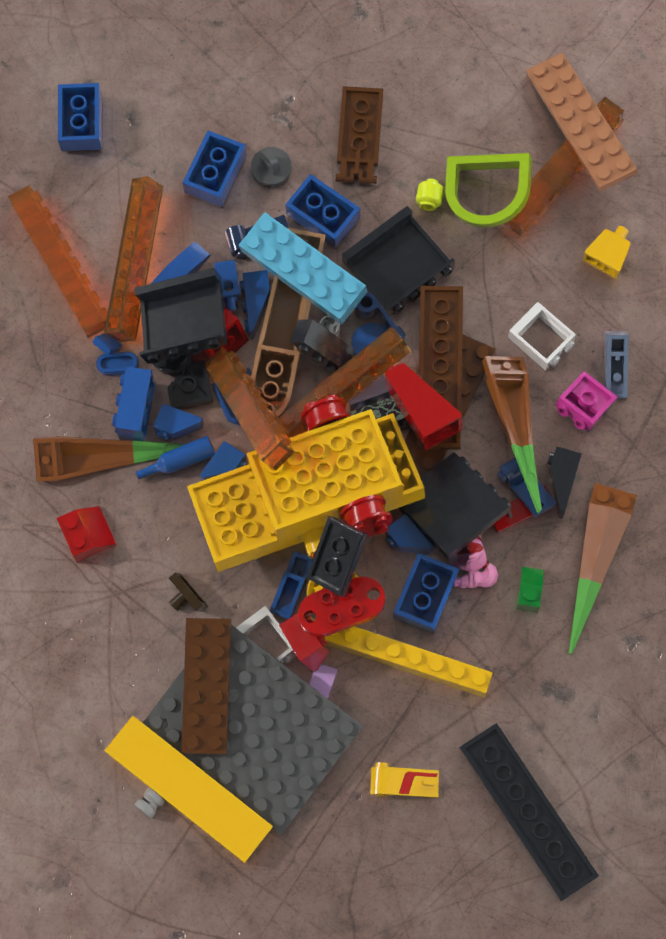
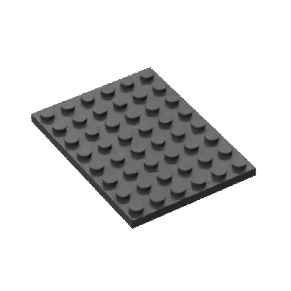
M231 624L227 754H181L273 826L272 829L282 835L364 726ZM184 669L143 722L144 725L180 753L182 747Z

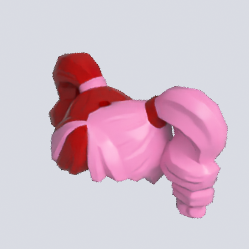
M479 535L457 553L459 560L453 566L467 571L468 574L457 577L454 588L457 586L460 589L467 587L477 588V586L488 588L497 582L498 572L496 566L487 560L481 535Z

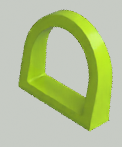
M530 153L447 156L445 192L449 206L454 214L466 224L481 228L499 226L516 217L526 205L530 195L533 161ZM519 168V185L516 196L502 211L492 215H476L468 212L459 204L458 184L460 171Z

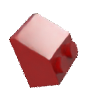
M100 506L76 509L57 518L77 563L117 545Z
M298 613L280 624L279 627L300 662L315 672L329 653L325 646L328 642L325 637L312 636L304 631L300 625ZM310 614L304 617V621L307 623L315 621Z

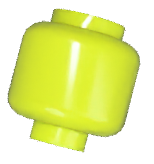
M431 178L421 182L418 185L416 202L419 207L425 211H434L440 207L444 194L443 186L436 179Z

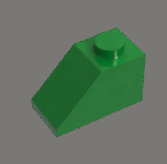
M522 566L516 610L538 613L542 596L544 570Z

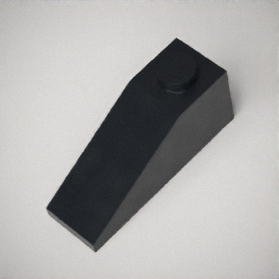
M557 446L555 453L550 452L547 464L551 465L549 474L554 499L557 503L558 518L563 519L582 453Z

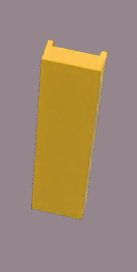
M133 715L104 750L110 757L154 790L244 864H246L249 857L272 830L273 826Z

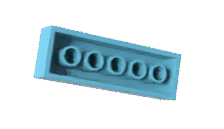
M265 212L239 244L242 253L341 325L367 293L365 284Z

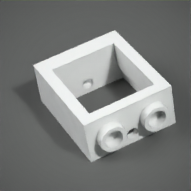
M537 302L509 330L508 338L546 371L550 366L553 368L560 361L561 358L559 356L564 351L568 353L573 348L576 334ZM538 319L542 320L565 340L547 359L521 337Z
M266 606L236 627L247 636L264 622L268 621L289 648L276 659L281 663L284 661L289 663L297 656L279 627L280 624Z

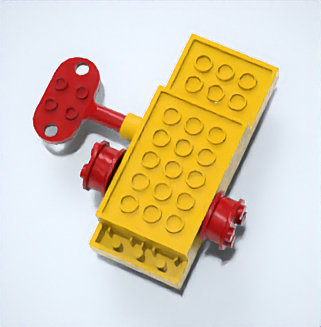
M336 394L329 395L324 399L309 402L304 406L300 419L303 424L307 425V432L246 453L248 465L187 486L217 572L301 542L304 543L309 558L313 559L328 516H334L367 533V537L388 531V526L393 520L388 511L424 499L423 483L394 414L375 419L372 409L350 416L345 411L346 402L344 399L337 397ZM365 576L353 578L344 597L323 587L321 590L305 597L301 602L298 610L300 625L310 635L324 637L371 621L378 617L384 609L386 602L384 589L379 582ZM375 590L380 593V596L376 600H371L367 597L370 591ZM312 613L316 615L314 622L307 623L304 621V617L307 614Z

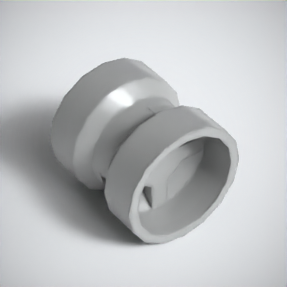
M329 315L321 318L319 324L339 337L340 323Z
M148 787L144 792V797L138 799L134 805L152 819L156 814V809L162 806L166 800Z

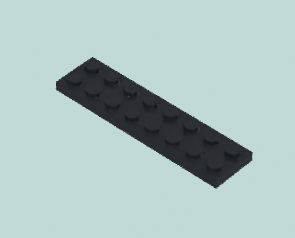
M497 723L459 747L560 902L599 877Z

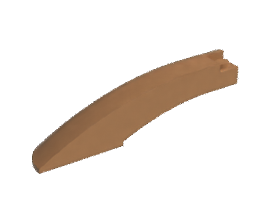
M287 228L320 253L323 252L325 234ZM275 276L257 345L241 428L253 429L263 427L276 420L284 412L292 395L301 353L296 350L297 347L290 343L298 320L309 319L312 303Z

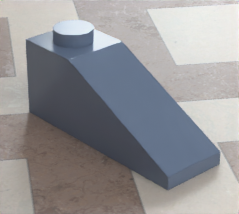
M604 331L605 387L615 394L617 398H627L629 334L626 331Z

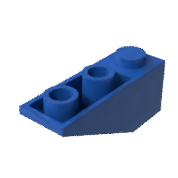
M267 270L242 273L243 280L239 281L240 291L245 293L246 299L242 300L243 313L247 312L248 319L244 320L245 332H250L251 339H254L269 302L270 286Z

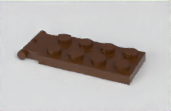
M343 86L337 164H341L340 174L336 173L335 182L354 183V177H359V183L377 184V176H373L374 166L378 167L383 88Z

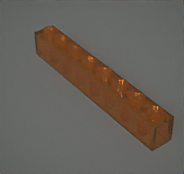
M604 97L597 107L611 129L615 128L617 130L624 121L622 119L624 110L607 97ZM568 140L561 145L532 178L530 195L522 211L516 217L504 223V225L519 236L524 231L528 232L534 225L533 221L537 216L541 217L546 212V206L550 201L552 203L555 202L560 195L559 191L563 187L567 188L572 182V176L576 172L580 173L583 170L584 166Z
M149 176L134 178L131 182L104 334L119 342L136 341L139 328L141 302L135 295V288L144 286L147 283L164 187Z
M28 185L9 195L8 198L87 338L110 327L107 320L110 316L106 308L99 306L98 302L101 300L95 290L91 291L88 287L91 283L85 273L81 275L79 268H81L80 263L75 256L71 257L69 254L71 248L66 239L61 240L59 235L62 233L58 225L51 223L50 218H52V215L47 206L42 207L40 202L43 200L37 190L33 191L31 186Z
M390 327L260 431L258 436L268 446L307 432V425L303 424L300 419L304 406L307 403L316 402L329 395L336 394L337 397L343 398L347 404L387 372L389 367L397 364L407 356L411 350L397 331Z
M222 347L205 366L261 461L276 471L294 453L290 445L292 441L282 432L284 428L275 420L276 415L267 408L269 404L260 396L262 394L261 391L253 385L254 380L246 373V367L239 362L240 357L231 350L229 352Z

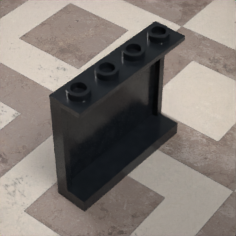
M408 205L342 253V262L356 279L366 285L367 292L372 293L389 316L393 313L398 314L405 307L404 305L409 301L414 302L421 296V286H435L438 282L437 280L441 277L449 276L454 270L455 260L453 258L449 260L412 217L413 211Z
M215 268L135 288V295L141 302L144 351L139 352V355L147 364H156L162 360L177 359L182 355L197 354L203 350L218 349L220 346L227 345L222 277Z
M455 452L420 478L425 491L424 499L397 508L403 515L406 514L429 542L451 565L459 560L457 556L459 551L504 515L509 519L512 518L510 502L505 497L501 498L497 494L498 492L491 483L487 485L483 481L484 478L481 473L476 469L473 471L469 467L470 464L463 456L459 457Z

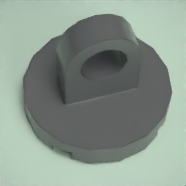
M266 147L254 155L251 161V173L260 185L277 187L284 184L290 177L292 169L291 160L282 149Z

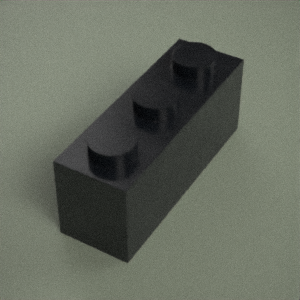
M313 319L298 320L290 343L297 347L296 350L298 352L309 355L313 362L322 364L326 367L325 370L330 373H334L349 362L355 351L352 346Z

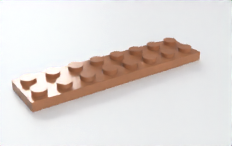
M563 53L526 70L528 78L600 192L638 174L636 166Z

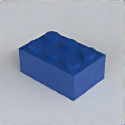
M99 83L58 84V143L61 151L102 150V92Z
M207 130L182 182L184 193L223 207L247 156L246 145Z
M312 174L306 178L285 204L287 216L310 232L325 234V242L335 249L360 219V208Z
M126 367L125 373H122L120 377L122 391L121 394H117L116 406L119 407L117 414L113 415L112 426L115 427V433H117L120 440L146 441L156 382L152 370Z
M418 553L394 609L393 618L434 634L455 580L458 577L459 569Z

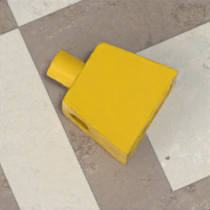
M618 226L615 232L605 229L585 250L582 260L617 279L631 245L630 241L625 239L629 233L628 229L623 226Z

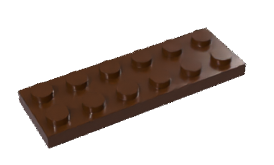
M186 618L181 753L227 754L232 619Z

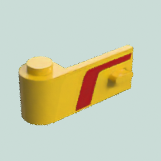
M375 763V767H371V796L387 797L399 795L438 798L439 770L389 767V763Z

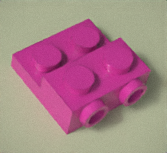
M583 371L559 397L555 406L561 416H569L574 420V424L578 429H585L589 432L616 401L617 396Z

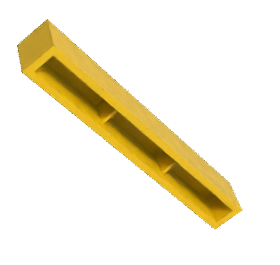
M355 626L329 636H324L328 642L327 646L485 698L493 672Z

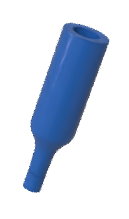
M207 435L163 453L154 464L136 471L138 479H142L158 472L171 474L214 456L215 450Z

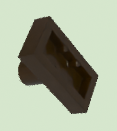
M175 572L169 577L170 581L180 591L169 601L176 611L181 609L187 602L199 612H203L208 607L206 602L182 574Z

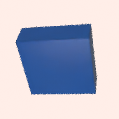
M107 332L96 336L92 342L106 355L119 351L122 346L120 342Z

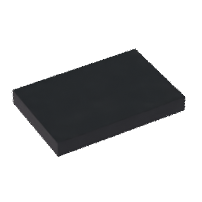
M328 516L306 578L341 597L346 596L368 534L334 516Z

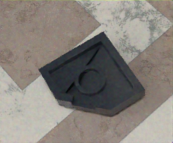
M205 360L189 363L184 370L180 371L175 380L170 383L167 390L171 407L182 409L213 402Z

